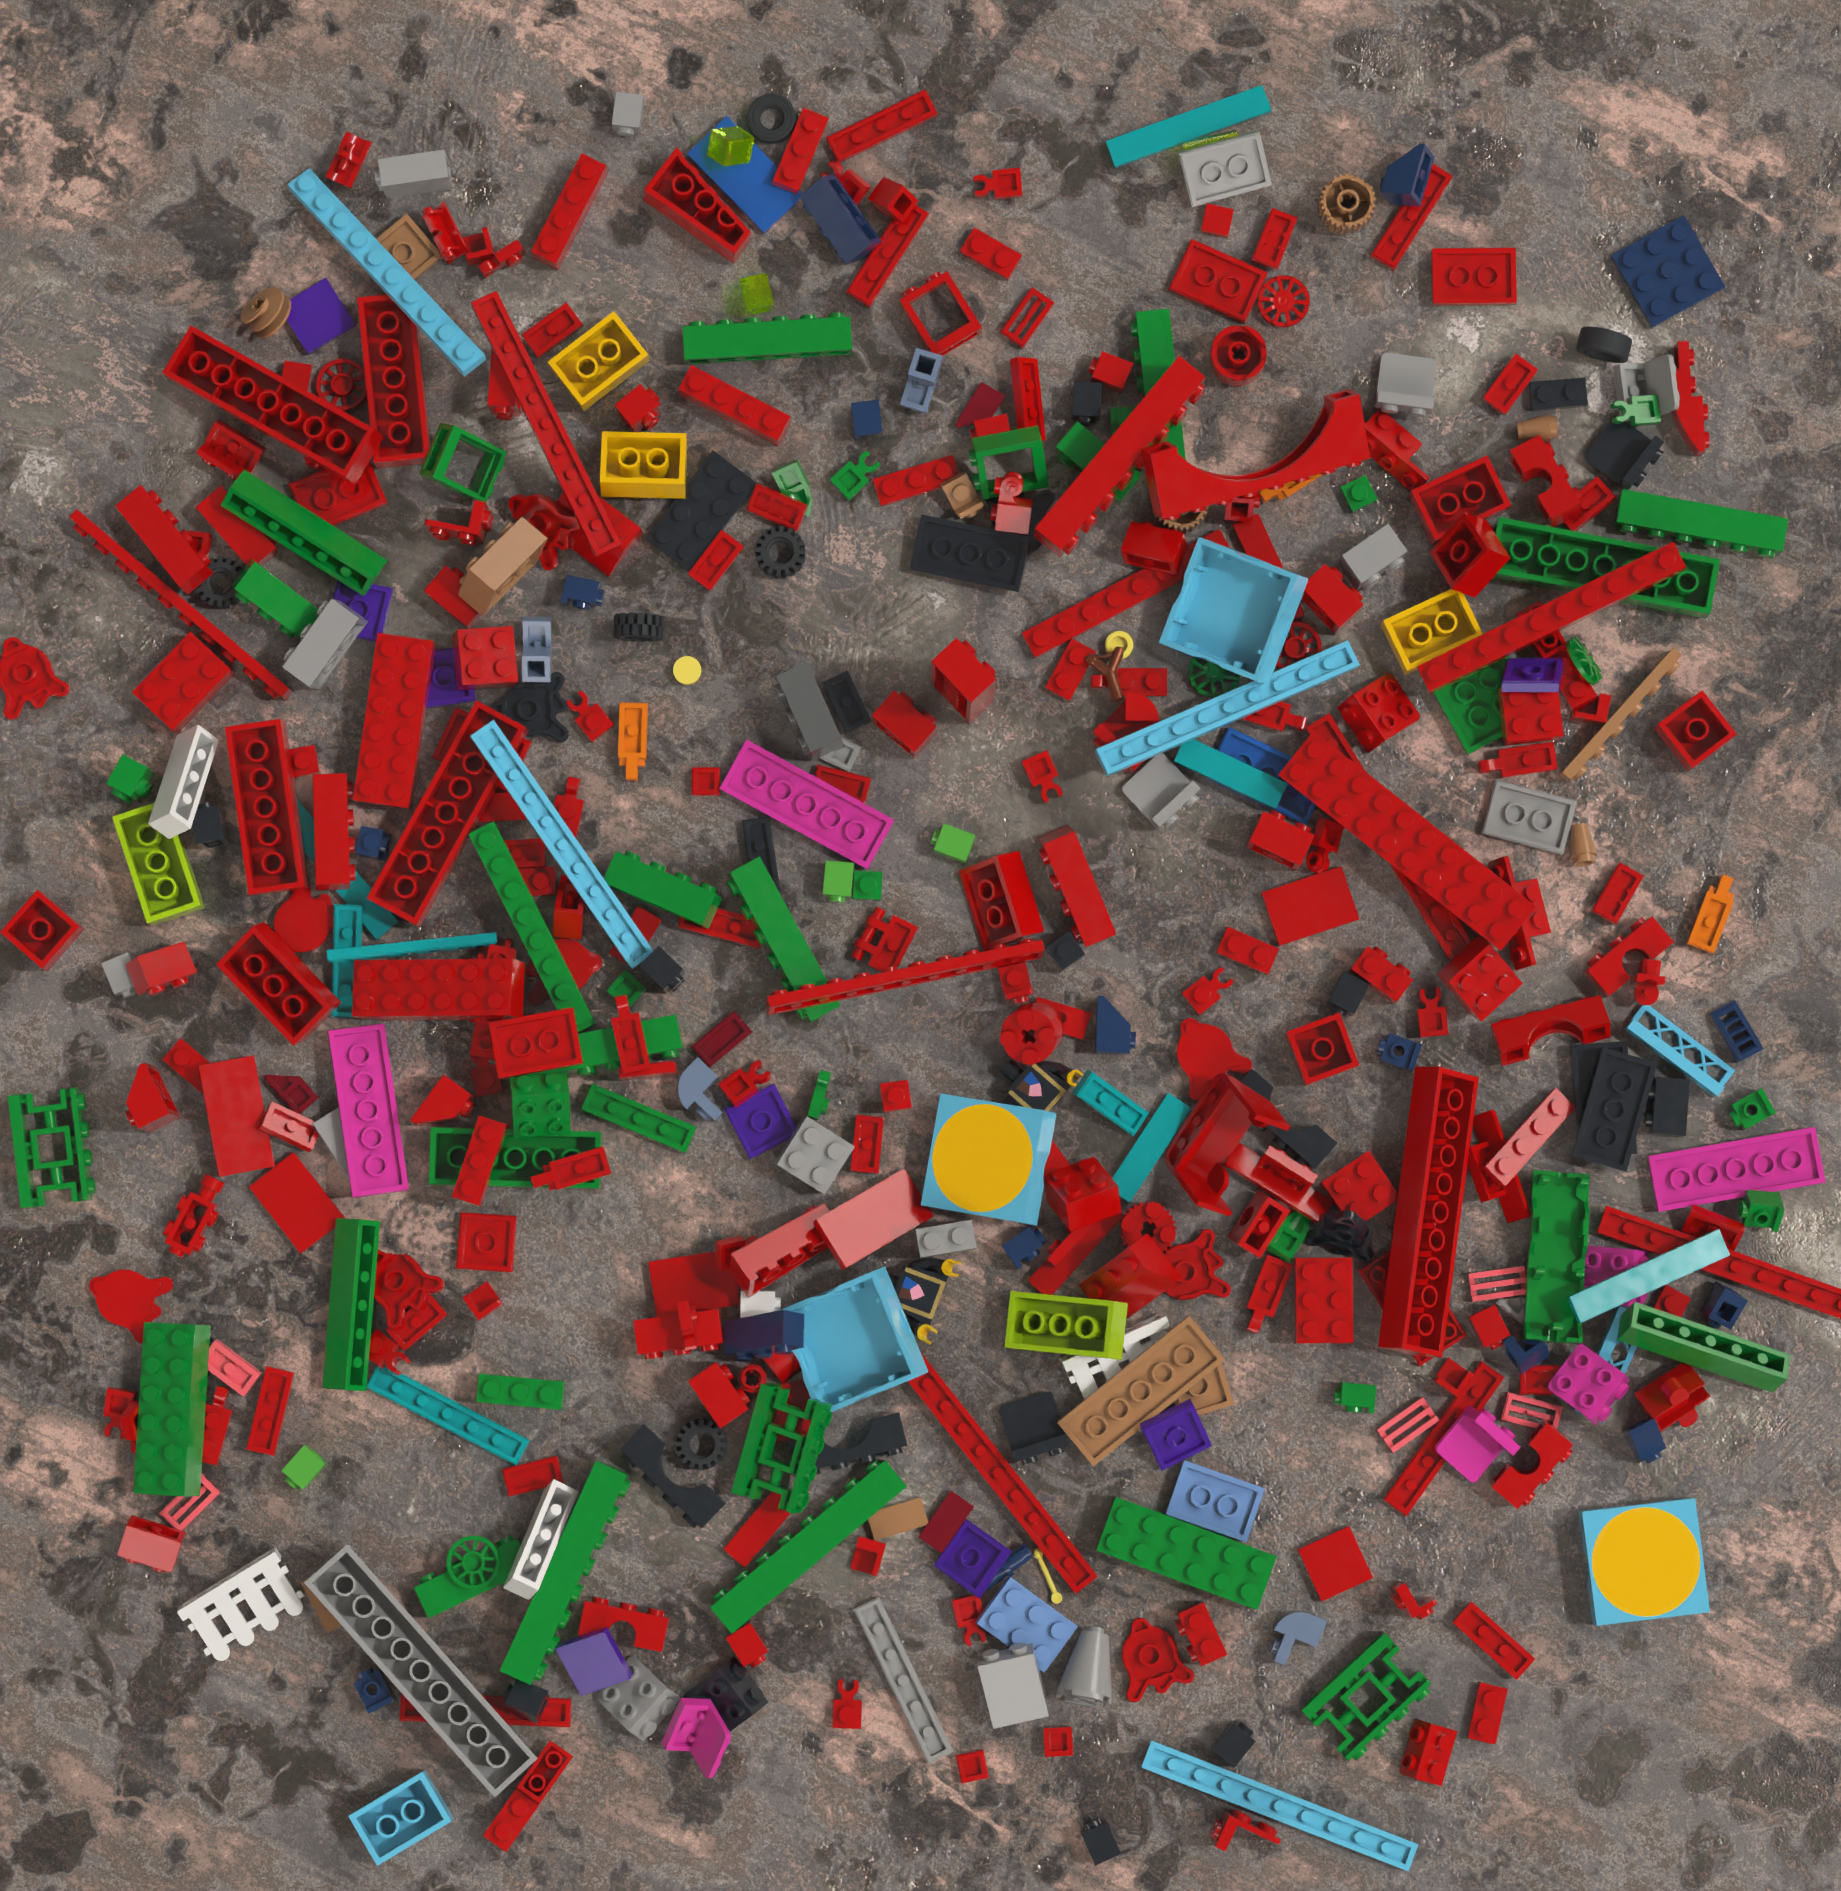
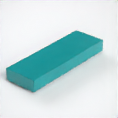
M1088 1069L1072 1092L1132 1136L1135 1135L1149 1112Z

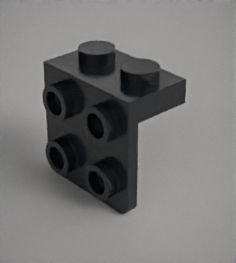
M1611 419L1585 454L1584 460L1619 487L1629 490L1632 485L1638 487L1646 477L1647 473L1643 470L1650 462L1652 465H1655L1664 453L1660 449L1664 441L1656 435L1651 440L1628 422L1624 421L1620 424H1614Z
M1043 1392L999 1408V1414L1015 1462L1021 1460L1022 1465L1038 1461L1037 1455L1045 1452L1049 1453V1457L1066 1452L1064 1446L1070 1445L1067 1434L1057 1423L1061 1418L1051 1392Z
M735 1656L683 1696V1698L711 1699L729 1731L735 1729L768 1703L761 1689L755 1685L747 1674L746 1669L738 1662Z

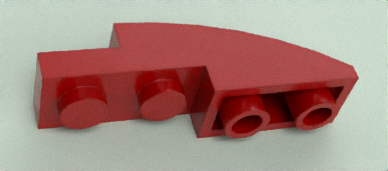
M1678 341L1674 346V362L1680 400L1679 408L1672 411L1671 414L1687 446L1695 456H1702L1705 448H1709L1710 442L1709 432L1704 431V421L1708 420V405L1703 404V396H1691V393H1695L1696 390L1695 377L1690 374V366H1694V349H1689V341Z
M1540 600L1516 613V618L1543 604ZM1560 631L1531 645L1537 658L1563 659L1564 668L1559 692L1572 712L1597 699V694L1591 684L1586 681L1574 665L1568 653L1566 641Z
M550 1740L482 1837L506 1853L573 1756Z

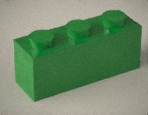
M1077 421L1056 446L1055 452L1058 453L1056 458L1068 468L1071 465L1080 472L1079 476L1105 444ZM1136 469L1133 470V479L1123 491L1118 488L1114 493L1116 495L1114 499L1119 505L1141 480L1142 474Z
M253 559L249 561L232 584V587L237 590L234 595L246 605L250 601L259 607L256 611L269 622L272 618L282 624L279 629L290 638H293L294 635L301 638L300 635L309 623L313 625L319 617L316 614L318 611L316 606Z
M479 1374L476 1402L563 1410L566 1381Z

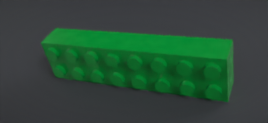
M1498 517L1495 522L1494 533L1507 551L1510 559L1493 578L1569 593L1659 549V547ZM1679 551L1686 565L1685 571L1620 603L1706 619L1711 613L1720 559Z
M601 1460L595 1461L556 1546L541 1585L534 1594L501 1666V1672L529 1685H532L536 1680H542L549 1665L544 1662L547 1654H554L555 1648L561 1639L556 1636L559 1628H566L572 1612L568 1610L572 1601L576 1603L579 1600L584 1589L580 1582L584 1575L587 1577L590 1575L596 1563V1559H593L592 1556L596 1549H602L607 1539L608 1533L604 1532L607 1523H614L620 1510V1507L616 1506L619 1497H626L632 1484L628 1480L629 1473Z

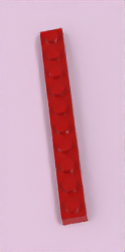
M497 290L471 302L470 305L595 558L621 546L613 525Z
M76 509L69 518L75 522L72 526L74 530L84 538L88 534L94 538L96 542L93 546L105 556L109 552L117 558L115 564L127 574L130 570L138 576L136 582L148 592L153 588L160 595L157 600L169 610L172 606L181 612L178 617L190 628L194 624L202 630L199 635L210 645L217 642L224 648L220 653L232 663L238 660L245 667L242 671L254 682L257 678L262 680L266 684L263 689L274 699L280 696L286 700L291 695L292 691L79 510Z
M1330 713L1305 727L1309 736L1315 731L1365 771ZM1390 865L1450 962L1472 942L1454 914Z
M1029 938L1021 940L1017 945L1007 947L1006 944L995 945L989 951L979 952V950H970L963 953V956L952 958L951 955L937 958L936 962L925 964L924 961H917L909 964L907 968L897 969V967H888L881 970V973L870 975L868 972L860 973L849 980L843 981L842 978H835L827 981L825 985L815 986V984H806L799 987L796 991L777 990L772 992L771 996H767L766 1009L768 1015L1038 960L1042 959L1044 946L1042 940L1034 941V939Z
M1609 1206L1604 1207L1596 1230L1598 1234L1657 1255L1696 1238ZM1728 1249L1730 1256L1700 1269L1841 1320V1289L1730 1249Z
M921 1353L928 1372L909 1380L908 1383L1075 1594H1077L1097 1578L1098 1575Z

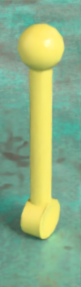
M1035 1548L1032 1554L1038 1560L1051 1590L1052 1602L1058 1604L1062 1601V1595L1055 1588L1042 1557L1043 1552L1040 1548Z

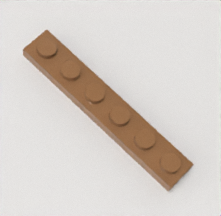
M1673 647L1559 774L1562 779L1568 782L1574 778L1577 781L1588 769L1584 764L1590 757L1596 760L1607 748L1603 745L1607 738L1611 736L1615 739L1625 727L1622 724L1623 720L1628 715L1633 718L1643 707L1640 701L1646 695L1652 697L1662 686L1658 681L1666 673L1670 677L1681 665L1677 661L1682 655Z

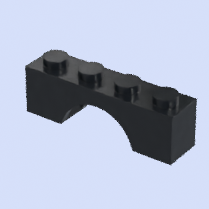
M1251 1069L1240 1082L1270 1101L1273 1086ZM1268 1125L1265 1128L1257 1127L1263 1133L1266 1129L1275 1136L1272 1141L1284 1151L1289 1148L1296 1154L1294 1160L1297 1163L1310 1166L1313 1170L1317 1168L1337 1145V1142L1317 1125L1303 1130L1289 1128L1288 1131L1272 1125Z
M900 1413L872 1419L868 1435L860 1444L853 1448L837 1449L824 1443L823 1450L817 1457L815 1465L817 1467L816 1475L821 1474L820 1468L831 1465L833 1471L848 1467L847 1461L858 1459L859 1464L876 1460L875 1454L886 1451L887 1457L903 1453L902 1447L908 1445ZM795 1439L789 1440L792 1456L797 1442Z
M644 1424L620 1448L624 1452L621 1458L631 1468L637 1465L644 1472L641 1477L653 1489L656 1485L665 1492L662 1498L673 1508L678 1505L685 1512L682 1517L693 1528L697 1525L703 1528L726 1502L707 1484L695 1488H685L673 1483L666 1476L662 1467V1452L665 1443Z

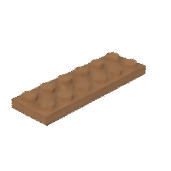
M1189 1314L1059 1419L1057 1423L1092 1466H1095L1141 1428L1140 1423L1162 1412L1225 1361L1226 1358Z

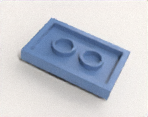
M1184 1460L1165 1514L1247 1542L1265 1488Z
M1010 1576L1007 1577L975 1621L1008 1647L1016 1643H1026V1645L1033 1643L1039 1669L1044 1673L1078 1627Z

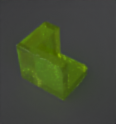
M738 126L712 129L707 156L722 166L749 163L754 136Z
M766 273L739 279L748 316L775 310Z

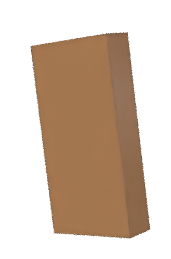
M921 1497L882 1508L868 1519L874 1541L928 1524Z

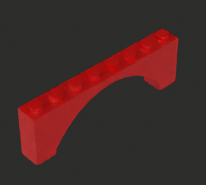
M1350 389L1323 396V407L1304 439L1280 461L1252 473L1224 475L1202 470L1188 463L1178 454L1177 447L1168 441L1141 448L1153 513L1164 520H1173L1179 518L1180 514L1184 512H1201L1206 510V506L1215 503L1217 505H1225L1231 503L1233 498L1239 496L1252 497L1263 489L1276 490L1284 487V483L1304 482L1309 480L1311 475L1318 473L1327 475L1334 473L1336 468L1342 466L1355 467L1361 465L1363 460L1370 459L1371 457L1360 395Z

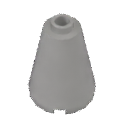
M1088 1626L1087 1630L1081 1631L1056 1689V1698L1059 1699L1062 1695H1065L1064 1701L1096 1707V1702H1104L1103 1708L1111 1707L1113 1700L1109 1636L1104 1634V1629Z

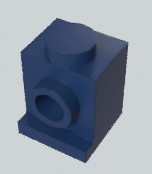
M567 575L561 603L563 606L568 607L569 602H573V607L583 610H589L590 606L602 607L605 590H601V583L599 581Z
M361 826L355 853L360 857L386 862L392 834L386 833L381 829Z
M1389 1033L1387 1038H1381L1376 1053L1381 1055L1379 1058L1380 1062L1412 1072L1422 1044ZM1395 1046L1403 1048L1404 1053L1402 1056L1394 1054L1393 1049Z
M1029 1226L1001 1247L1018 1270L1022 1267L1020 1261L1025 1259L1028 1263L1041 1254L1038 1248L1047 1241L1038 1228L1033 1231Z
M1715 1281L1713 1284L1714 1289L1701 1312L1707 1316L1704 1321L1717 1329H1720L1721 1325L1731 1330L1748 1300L1738 1292Z
M371 1667L357 1675L359 1680L353 1684L368 1714L396 1700L381 1669L374 1672ZM370 1684L377 1686L378 1691L375 1695H371L367 1690Z

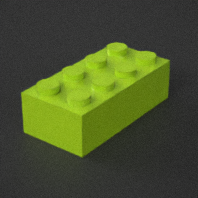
M155 802L112 817L146 922L150 926L205 909L181 834L168 839L148 824Z
M1010 1291L1004 1348L1122 1360L1128 1303Z

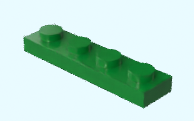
M593 1083L581 1109L684 1153L687 1152L697 1128Z

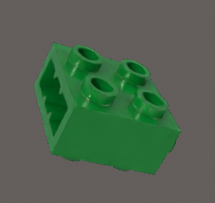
M567 1072L510 1077L511 1119L514 1138L571 1133L570 1094Z

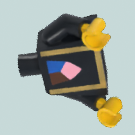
M1011 1060L1001 1071L1013 1083L1006 1091L1008 1096L1005 1103L1050 1111L1071 1086L1074 1088L1077 1086V1079L1083 1077L1084 1074L1062 1063L1045 1060L1029 1065L1023 1070Z
M929 1257L911 1261L908 1267L903 1266L900 1277L888 1273L912 1333L927 1344L932 1343L927 1340V1334L930 1331L938 1333L930 1324L948 1276L959 1277V1274L952 1272V1267L954 1264L961 1265L960 1261Z

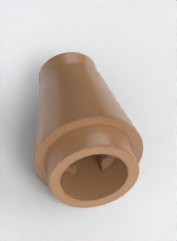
M1546 414L1523 422H1517L1519 439H1532L1540 435L1543 441L1551 442L1552 439L1558 438L1557 416Z
M1586 823L1572 825L1570 860H1573V865L1578 867L1594 864L1596 862L1595 857L1598 854L1588 825Z

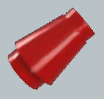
M747 1365L739 1372V1385L747 1392H758L760 1385L766 1383V1373L758 1365ZM750 1376L755 1377L757 1384L748 1385L746 1382L747 1378Z

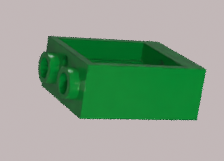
M440 423L419 475L471 501L487 502L493 493V485L497 475L504 466V458L507 452L455 425ZM459 440L485 453L470 489L444 477Z
M1038 425L972 438L973 449L968 450L971 467L976 466L977 473H973L972 477L975 490H981L983 500L999 497V494H994L996 479L987 480L983 457L1030 448L1033 472L1021 474L1024 481L1022 492L1049 487Z

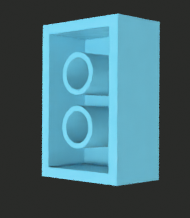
M426 1769L348 1816L377 1866L454 1820L452 1813Z

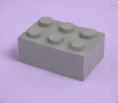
M331 599L330 602L325 601L316 613L319 616L313 625L309 623L300 635L302 641L296 648L294 646L291 647L283 659L286 661L283 666L285 670L307 686L315 689L322 687L368 623L366 619L335 599Z

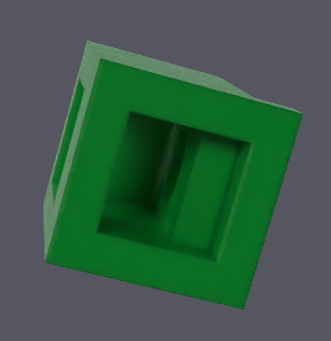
M1763 1088L1729 1105L1731 1112L1728 1115L1736 1128L1740 1126L1742 1130H1745L1775 1114L1776 1111ZM1748 1105H1753L1756 1108V1113L1753 1116L1749 1115L1746 1111Z
M1746 1190L1743 1201H1740L1738 1204V1216L1742 1218L1744 1226L1771 1228L1772 1232H1778L1785 1211L1779 1192Z
M1340 1382V1388L1335 1387L1334 1404L1345 1405V1411L1362 1413V1407H1367L1366 1413L1374 1414L1377 1385Z

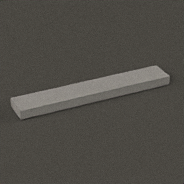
M880 1597L854 1608L853 1610L927 1763L930 1764L954 1752Z

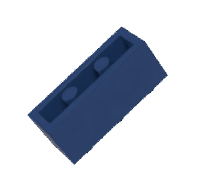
M835 174L821 177L799 196L804 203L805 211L814 217L819 224V230L822 235L831 241L835 247L836 255L846 264L859 262L882 242Z
M779 1310L724 1322V1355L735 1357L737 1362H751L752 1357L771 1358L773 1353L789 1355L792 1354V1350L804 1348V1314Z

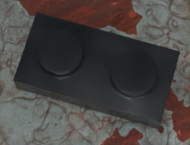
M1585 377L1529 382L1531 411L1588 406Z
M848 671L822 682L846 734L872 722Z

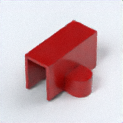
M1684 1362L1634 1393L1640 1408L1648 1418L1655 1419L1660 1432L1677 1421L1682 1427L1693 1425L1698 1418L1694 1407L1710 1398V1395L1703 1387L1705 1383L1691 1365Z

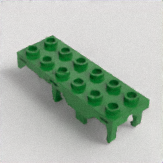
M1532 1171L1523 1340L1566 1344L1583 1343L1582 1323H1577L1567 1296L1584 1289L1585 1257L1588 1248L1590 1213L1588 1205L1590 1174Z

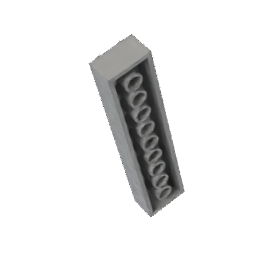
M348 1544L304 1582L494 1797L538 1759Z

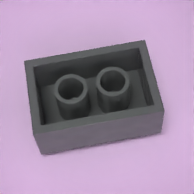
M803 663L776 675L778 684L774 685L776 694L781 705L787 704L789 707L786 710V714L793 731L799 729L801 735H798L797 738L804 756L810 754L812 760L815 761L821 756L844 748L840 733L808 663Z

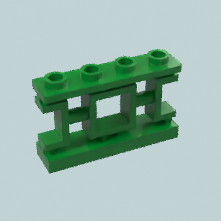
M79 1088L60 1089L61 1104L35 1107L34 1094L32 1093L8 1096L19 1199L22 1209L47 1206L45 1192L71 1189L72 1202L92 1201V1194H96L95 1179L90 1177L89 1166L93 1165L91 1149L86 1148L85 1139L90 1136L89 1125L87 1121H83L82 1110H86V1098L84 1093H80ZM69 1098H71L75 1136H73L72 1126L70 1125L56 1127L55 1111L69 1110ZM26 1103L28 1114L43 1113L45 1129L30 1130L31 1142H29L25 1112ZM64 1133L67 1160L42 1163L39 1136ZM75 1154L78 1156L82 1191L80 1193L78 1182L63 1183L61 1167L75 1166ZM32 1159L34 1170L50 1169L52 1185L36 1187L37 1198H35Z
M763 1383L760 1385L731 1493L739 1496L746 1495L751 1499H759L763 1488L782 1494L779 1509L786 1510V1512L791 1514L800 1513L809 1502L808 1490L810 1483L814 1480L817 1473L815 1465L817 1457L824 1447L825 1441L823 1436L825 1428L828 1427L832 1419V1412L830 1411L832 1403L821 1402L816 1398L808 1399L806 1409L804 1410L787 1404L790 1389L782 1388L781 1385L775 1383ZM776 1409L788 1413L785 1426L776 1423L772 1424ZM799 1417L811 1420L808 1434L795 1430ZM778 1434L797 1440L790 1464L771 1458ZM761 1463L773 1467L770 1480L757 1478ZM784 1472L796 1474L792 1489L780 1485Z
M1385 1632L1379 1634L1300 1708L1316 1727L1328 1718L1345 1738L1335 1748L1347 1761L1352 1758L1355 1761L1358 1760L1368 1750L1365 1746L1372 1739L1378 1741L1388 1732L1386 1726L1395 1719L1398 1722L1410 1711L1407 1706L1414 1700L1420 1702L1430 1693L1428 1687L1432 1683L1420 1670H1417L1408 1679L1390 1660L1400 1648ZM1387 1648L1388 1651L1381 1659L1390 1670L1378 1680L1369 1670L1360 1677L1357 1675ZM1397 1678L1408 1688L1418 1681L1419 1684L1390 1710L1389 1707L1396 1699L1387 1688ZM1369 1679L1387 1699L1366 1718L1349 1700V1697ZM1344 1686L1347 1688L1339 1698L1349 1708L1339 1718L1336 1719L1328 1709H1325L1319 1715L1316 1714ZM1355 1717H1358L1366 1727L1376 1720L1377 1723L1348 1749L1347 1746L1354 1738L1345 1727Z

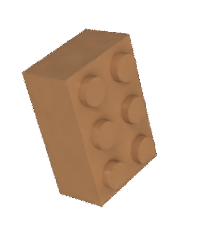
M523 517L515 524L510 522L500 535L502 537L498 541L491 540L483 550L484 555L480 559L474 557L465 568L467 572L460 580L462 586L458 596L482 616L537 563L548 539Z

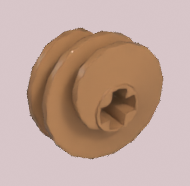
M270 287L260 291L251 298L242 310L240 318L244 324L248 323L249 330L256 332L258 338L265 339L272 336L283 326L291 310V301L280 289Z

